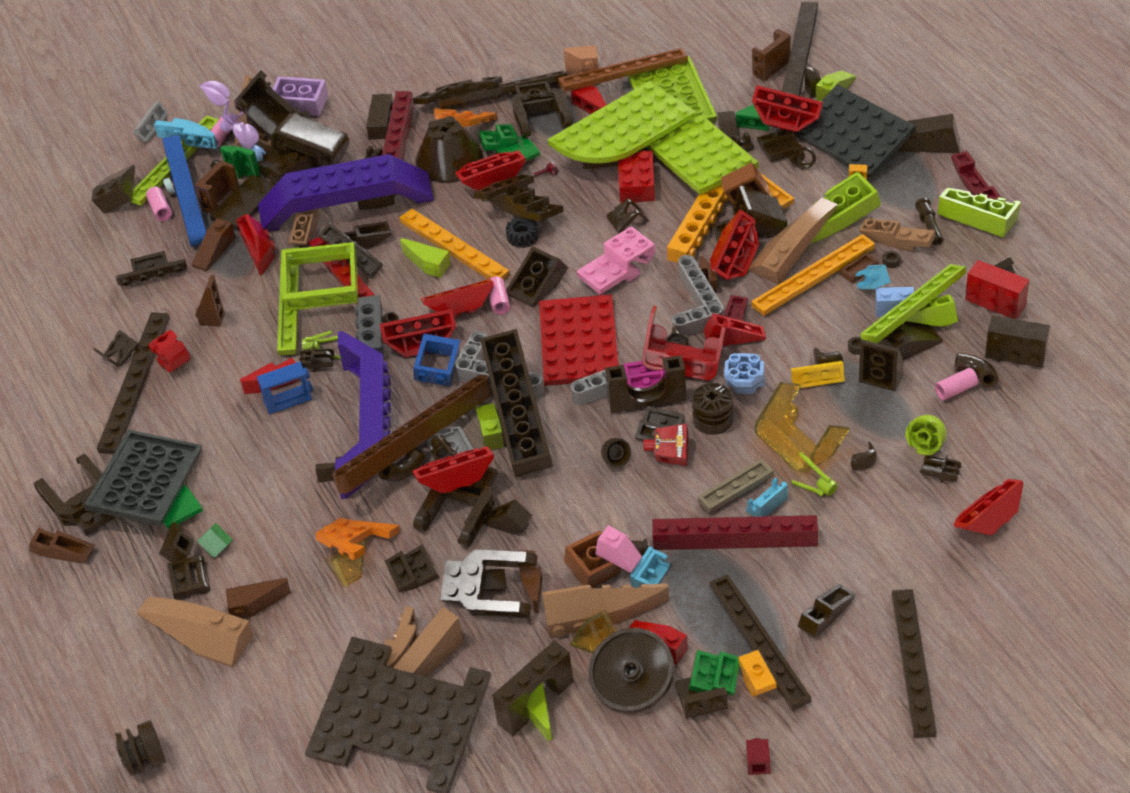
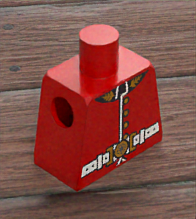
M687 424L655 429V439L643 441L644 451H654L657 462L688 466L689 431Z

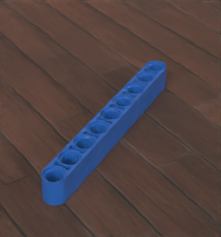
M180 136L162 138L189 243L191 247L199 246L206 234Z

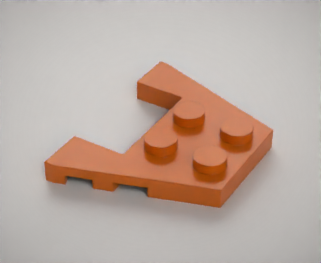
M434 108L435 121L447 116H453L455 120L465 127L478 125L481 122H490V119L497 120V113L494 112L473 114L472 111H463L462 113H456V110Z
M339 518L317 531L316 540L330 548L334 546L338 548L340 554L347 553L349 554V559L356 560L365 554V546L358 545V542L372 534L390 539L400 533V525Z

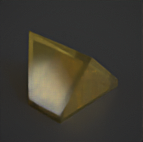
M366 540L356 544L365 546ZM337 551L324 558L327 565L344 587L362 578L364 555L356 560L349 559V554L345 553L342 555Z
M603 610L586 618L570 646L593 654L597 646L607 636L615 632L607 611Z

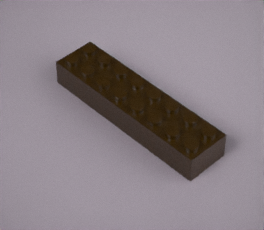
M517 329L480 338L515 477L553 467Z

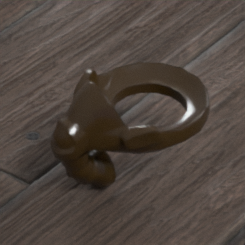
M798 147L794 150V154L790 156L789 161L792 164L798 165V168L803 170L815 164L816 155L809 147ZM803 151L810 152L812 155L811 163H806L802 160L805 158Z
M674 326L671 334L667 336L666 342L672 343L678 340L682 341L684 345L689 346L688 337L682 334L677 326Z

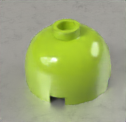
M925 414L916 417L910 422L906 428L905 437L910 447L913 446L915 449H918L916 450L917 453L933 455L944 445L947 430L939 418Z

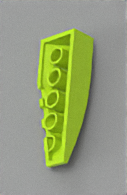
M859 172L854 173L824 194V199L836 203L838 207L811 243L846 228L881 206L878 191Z

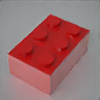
M636 152L629 157L618 160L620 203L631 199L633 202L655 201L653 152Z
M977 260L967 273L965 300L1006 317L1017 319L1027 304L1030 279Z

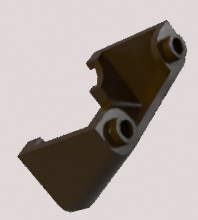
M262 70L253 77L234 100L235 108L247 115L269 136L290 113H297L307 119L312 116L307 110L304 112L298 111L299 107H292L270 87L271 83H266L265 77L267 75Z
M297 113L288 114L271 134V151L279 154L281 149L287 152L288 148L318 159V164L321 165L323 163L325 166L339 164L350 143V139L345 132L317 123Z

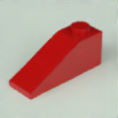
M594 85L571 90L572 104L589 114L606 106L604 99Z
M712 313L703 330L705 339L711 336L720 337L723 322L728 320L723 346L766 339L763 326Z
M634 620L629 628L646 629L658 635L670 649L674 664L676 665L688 651L687 635L671 626Z

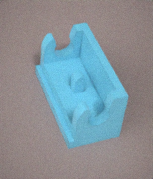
M869 265L866 269L858 271L855 275L861 276L863 274L865 276L863 282L856 284L858 289H875L891 282L885 265Z
M774 478L772 486L754 502L752 498L747 501L746 511L754 517L768 516L788 499V484L783 481L779 486L777 483L778 479Z
M649 546L641 561L630 575L631 586L639 588L641 584H660L670 568V563L665 561L668 556Z

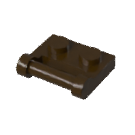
M198 555L167 563L174 599L196 593L206 594L210 591V584L206 580L205 558ZM190 567H196L199 583L193 584Z

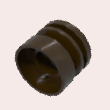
M706 383L695 389L692 394V417L695 428L707 435H717L727 431L733 424V395L730 389L719 383Z
M151 720L137 725V736H134L129 728L126 729L127 740H124L121 732L115 733L116 748L120 760L131 777L136 775L133 766L135 764H138L141 773L145 771L143 763L145 760L149 761L152 768L167 763Z

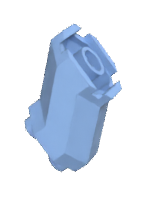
M746 353L730 355L729 359L725 361L724 378L726 379V385L729 388L731 386L737 394H753L759 386L762 388L765 383L764 362L760 360V356Z

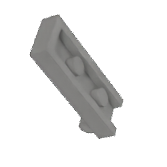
M160 101L153 103L134 129L133 134L135 136L138 135L137 139L139 141H149L156 131L154 126L156 120L163 121L168 115V111Z

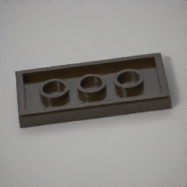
M251 174L210 215V219L215 221L218 218L231 222L233 229L238 231L236 219L246 214L252 217L259 210L258 204L276 184Z

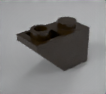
M172 522L159 554L170 562L187 558L194 544L191 533L176 522Z

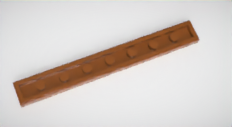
M677 48L559 78V84L563 91L567 92L687 62L688 56L682 48Z

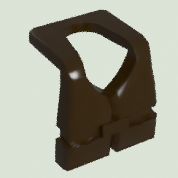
M631 199L619 204L606 215L618 234L623 232L638 215L647 222L649 221L642 209ZM630 204H632L637 209L633 212L627 213Z
M121 330L116 333L114 340L111 341L105 353L96 348L93 349L117 367H120L139 346L138 342ZM115 353H118L117 362L113 361L109 357Z

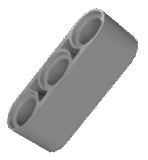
M605 370L576 380L571 384V395L574 404L581 406L607 397Z

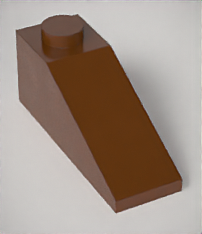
M218 218L207 229L191 264L192 267L207 272L236 239L231 222Z
M210 275L199 306L195 309V317L198 318L200 326L221 327L225 311L215 276Z
M287 577L226 589L229 614L242 619L252 617L291 593Z

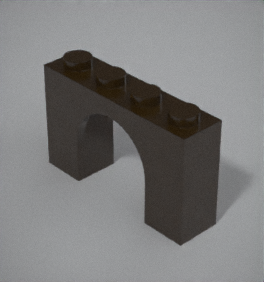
M682 356L662 358V378L656 384L646 388H635L628 384L624 365L605 368L610 412L615 413L645 408L647 406L687 401L685 367Z
M555 640L492 695L497 724L511 736H514L528 723L527 702L533 691L542 682L557 695H560L574 682L570 652Z

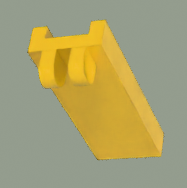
M842 361L791 368L790 370L792 387L794 389L845 381L844 364Z

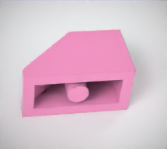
M608 525L598 538L596 555L632 573L641 561L642 556L628 536Z

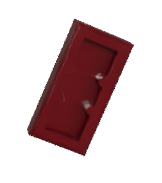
M730 295L724 316L743 321L749 297Z

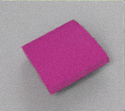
M642 361L623 364L628 384L635 388L650 387L656 384L663 375V370L658 371L646 368Z

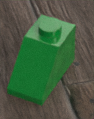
M754 105L739 110L735 114L736 125L739 128L762 131L770 130L771 126L763 124Z

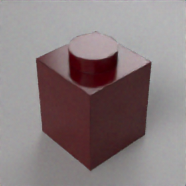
M754 738L746 740L748 775L770 774L768 739Z

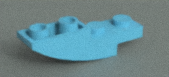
M174 118L172 122L156 120L154 124L157 137L159 138L179 135L180 140H184L187 146L217 149L218 147L214 133L192 121Z

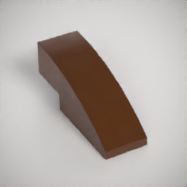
M38 528L30 541L29 552L57 560L87 562L95 544L58 530L54 534Z
M519 550L521 552H531L536 554L535 551L531 550ZM521 566L519 572L524 595L532 606L531 608L534 613H539L543 584L542 569L535 566Z

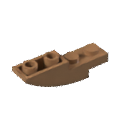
M320 208L296 213L289 240L290 244H308L318 225L321 215Z
M865 219L859 229L861 234L878 243L907 251H914L916 246L930 247L936 236L935 230L900 227L899 221Z
M405 607L404 613L399 617L398 631L394 632L393 640L386 639L384 645L391 646L392 648L387 667L394 668L419 637L415 625L416 615L414 607Z

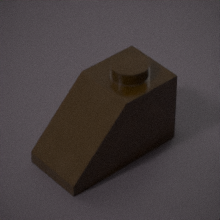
M514 499L492 509L484 524L488 527L514 534L519 531L523 532L529 526L528 521L532 514Z

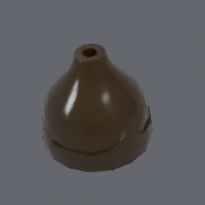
M610 438L602 445V459L609 466L622 467L630 460L631 447L622 438Z

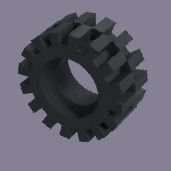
M516 217V220L514 218L511 219V222L509 221L506 225L508 243H511L512 246L516 244V248L520 246L525 248V245L530 247L531 243L535 244V240L537 241L539 237L537 222Z

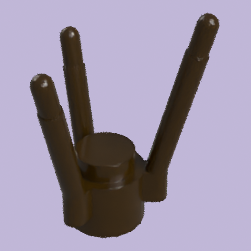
M437 435L431 440V446L433 447L431 453L435 461L439 460L438 454L446 455L449 453L451 456L459 453L453 448L451 443L447 442L443 435Z

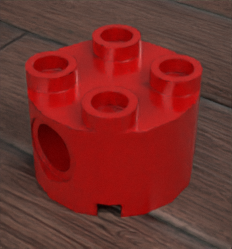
M168 330L148 344L150 350L158 356L156 358L157 363L161 368L164 367L168 373L175 371L191 360L182 341L179 342L176 339L178 336L172 330Z

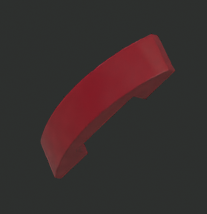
M967 150L951 155V160L961 181L973 196L984 194L989 199L998 200V197L1002 198L994 186L989 187L975 168V161Z

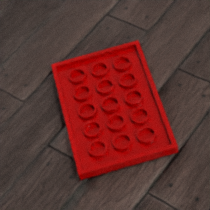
M612 294L539 301L544 386L572 384L576 380L601 372L607 367L619 366Z

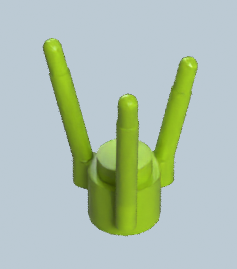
M332 331L306 337V339H302L303 350L312 349V346H314V350L320 349V343L338 340V336L319 339L332 334ZM334 355L333 359H341V357Z
M800 452L799 455L821 476L817 481L818 489L794 480L791 483L817 493L821 497L824 494L831 496L836 491L838 483L825 475L808 457Z

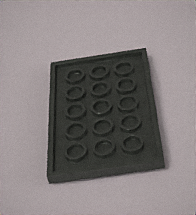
M837 84L821 101L823 104L819 119L799 132L793 133H795L796 137L848 166L849 164L867 165V177L872 178L916 131V127Z
M128 429L87 499L85 510L162 526L202 452V445Z

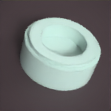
M170 178L164 179L163 182L169 195L176 194Z

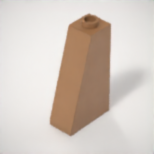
M443 607L394 668L427 677L463 644L459 618Z

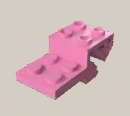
M631 226L604 243V254L577 270V277L601 295L623 280L629 283L638 277L641 273L640 268L634 265L632 261L648 265L655 253V244Z

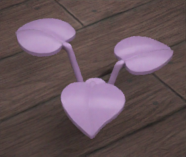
M218 81L203 83L199 88L204 91L208 99L215 105H225L224 114L221 116L223 120L219 124L220 128L227 133L233 130L243 148L251 149L258 141V133L250 124L238 122V118L244 114L243 112H240L237 116L235 114L227 115L230 102L228 99L230 92L227 87Z

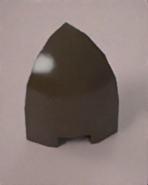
M811 67L805 68V90L810 99L816 97V84L821 80L820 72Z

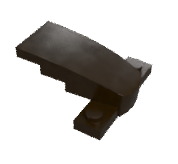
M520 174L473 191L474 198L482 199L483 202L490 201L491 204L507 213L530 220L542 221L564 212L563 205L550 204L549 197L535 195L534 188H527L529 184L534 183V176Z

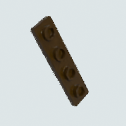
M165 251L130 259L133 272L117 275L115 278L118 285L126 286L134 281H146L150 277H162L170 272H182L188 267L185 259L168 263Z

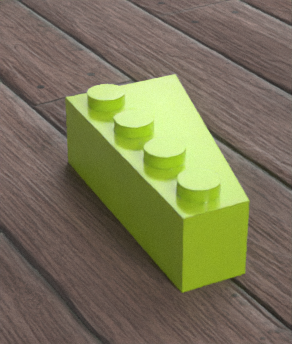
M946 188L939 197L937 214L979 230L987 231L996 236L1004 237L1018 220L1021 201L1010 203L1005 202V198L998 197V200L987 198V195L984 194L973 196L968 191Z

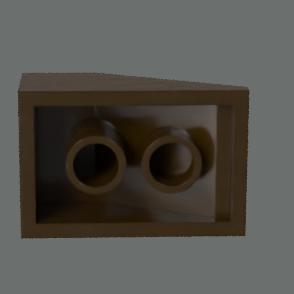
M133 164L106 177L93 189L91 201L103 213L132 201L135 165Z
M532 246L508 285L506 292L508 295L534 307L560 283L568 267L561 259Z
M905 321L904 324L897 327L878 344L899 349L902 359L905 360L942 343L943 339L927 324Z
M861 339L859 382L896 392L903 377L904 362L900 350Z

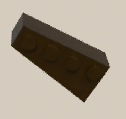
M954 114L907 121L915 125L916 131L897 150L900 152L960 153V138Z

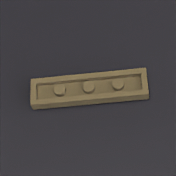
M760 459L697 496L698 502L711 514L774 476V470Z

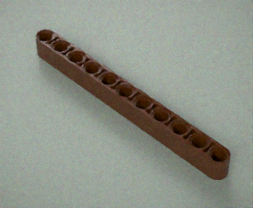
M478 375L336 469L332 476L338 493L351 492L489 398L493 392L488 376Z

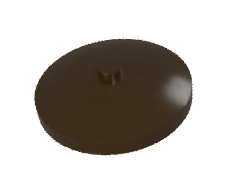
M626 628L607 636L597 646L589 663V681L595 695L604 705L622 713H637L656 705L669 691L675 672L674 659L666 643L655 633L642 628Z

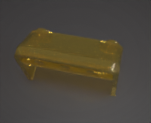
M780 382L758 417L754 430L795 471L805 473L813 468L804 461L799 453L802 452L818 466L835 455L850 428L829 425L818 444H816L794 424L799 412L797 406L792 401L801 385Z

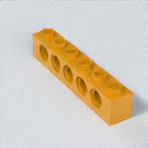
M722 185L698 195L667 246V260L678 263L679 258L683 255L695 257L698 247H701L704 237L709 234L711 225L715 224L717 215L722 212L725 202L729 201Z

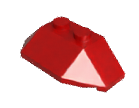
M756 85L752 98V103L763 124L796 133L819 119L823 104L821 101Z
M519 150L498 153L466 164L455 173L462 184L479 190L494 182L515 177L526 162V158Z
M739 210L723 229L710 258L711 270L725 280L745 276L759 247L755 219L742 210Z
M246 214L236 219L238 230L259 275H263L275 258L273 250H276L272 240L269 241L268 230H264L260 222Z
M491 279L422 297L420 300L423 305L436 312L452 309L455 318L462 312L473 313L477 311L476 308H480L483 305L494 283Z
M452 309L379 324L383 343L405 358L417 356L423 334L450 338L456 328Z
M485 446L481 449L463 451L454 456H448L427 463L412 472L419 483L440 493H449L457 488L470 486L480 481L494 459V454L488 446Z
M1007 479L1002 485L994 487L960 513L953 523L954 527L986 535L996 533L998 528L1009 522L1018 513L1024 485L1023 481Z

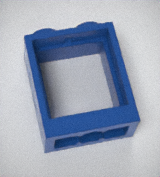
M423 334L413 368L414 380L451 386L456 369L455 363L460 354V340ZM425 352L451 356L447 370L421 366Z
M301 362L257 376L263 401L269 414L312 400L310 392L313 391L310 380L307 381L310 375L307 368L302 367ZM298 378L300 379L301 386L275 395L271 394L270 388Z

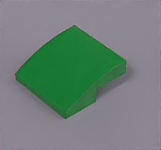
M495 124V131H478V138L484 151L504 148L518 141V136L512 124Z
M522 136L518 137L517 142L494 150L495 154L519 150L526 158V161L541 155L538 148L527 137L522 138Z
M222 146L220 148L223 161L234 166L238 179L243 176L249 177L251 174L261 177L255 151L236 146Z
M183 485L163 523L167 529L170 528L172 522L179 524L203 511L201 505L186 485Z
M697 650L688 690L701 693L725 687L727 695H734L740 665L738 656L721 651L719 655H714Z

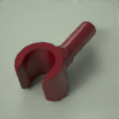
M549 162L546 168L535 172L534 175L536 177L548 172L556 175L559 172L558 166L554 162Z

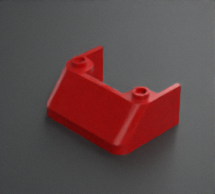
M653 306L649 316L642 354L643 365L649 369L663 370L662 358L681 355L685 367V376L712 380L717 374L728 320L723 322L720 337L711 336L707 338L703 349L666 342V329L661 325L654 324L657 306Z

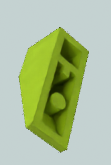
M845 71L825 75L816 84V100L822 101L837 84L847 89L856 79V76Z
M404 238L400 240L402 253L426 274L441 278L451 264L449 251Z
M950 294L934 298L906 321L939 327L950 326L958 322L955 302Z
M494 403L475 407L484 447L488 446L490 450L504 448L502 429Z
M542 682L531 694L527 702L526 712L527 717L547 741H550L552 736Z

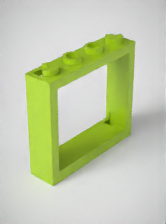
M354 242L282 250L283 302L286 311L358 303L357 256ZM350 259L351 286L291 293V266Z

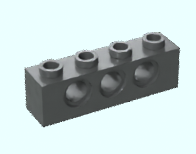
M380 295L358 297V305H355L356 316H358V318H355L356 329H359V331L355 332L356 339L383 354L384 358V346L379 325L383 323L381 321L383 314Z

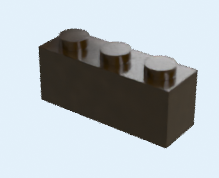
M372 94L366 125L368 139H386L394 102L392 94Z

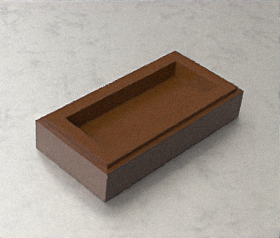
M864 253L840 269V275L853 284L864 276L863 274L855 276L858 271L866 269L869 265H879V261L868 253Z

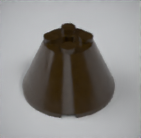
M447 116L446 118L429 122V127L416 155L415 164L416 167L428 172L429 180L431 178L438 180V183H454L460 181L455 172L459 171L466 164L483 159V153L480 146L453 116Z

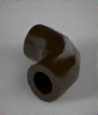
M956 354L955 372L971 368L976 373L983 387L991 388L998 383V374L989 362L975 355Z
M414 448L401 460L393 462L380 471L379 477L382 480L392 482L407 479L413 475V470L422 466L428 455L420 449Z

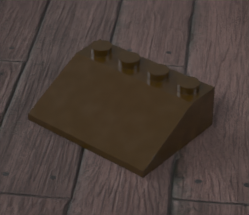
M288 148L287 152L281 149L279 154L272 151L263 157V161H258L260 174L275 184L286 173L321 166L318 164V159Z

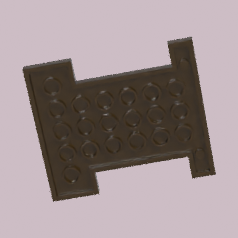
M352 636L305 755L347 768L354 748L431 768L432 771L426 784V789L436 793H449L491 679V672L470 667L463 686L387 667L386 665L392 652L391 646Z

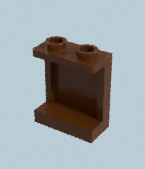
M777 29L774 31V42L763 50L756 47L752 49V74L766 81L788 64L791 51L790 34Z
M220 160L195 184L202 211L212 214L218 208L217 203L229 191H235L239 187L235 168L232 164Z

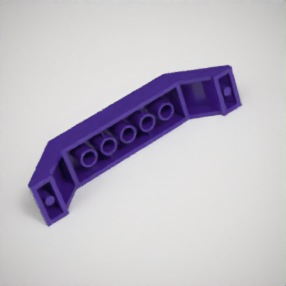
M387 154L286 173L260 201L258 207L261 225L264 230L267 229L270 232L280 230V226L293 213L393 194H399L415 200L417 204L434 200L428 172Z
M338 331V349L343 371L349 370L360 378L359 442L344 456L335 459V470L391 433L388 431L391 428V417H388L391 414V404L388 402L391 400V390L388 388L391 386L390 374L387 375L389 373L388 362H384L383 354L343 331ZM368 479L366 482H364L351 492L340 494L341 499H347L350 495H352L370 479Z

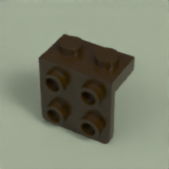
M691 677L675 682L685 719L728 709L725 687L700 693L688 690Z

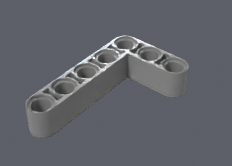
M683 255L678 260L679 276L698 307L675 314L672 317V328L677 326L679 331L688 337L703 332L712 313L724 316L723 305L695 259L690 255Z
M476 331L471 334L456 360L457 376L462 382H468L478 375H487L491 385L486 361H483L485 357L480 338L487 337L483 331ZM529 372L535 398H539L544 393L542 376Z

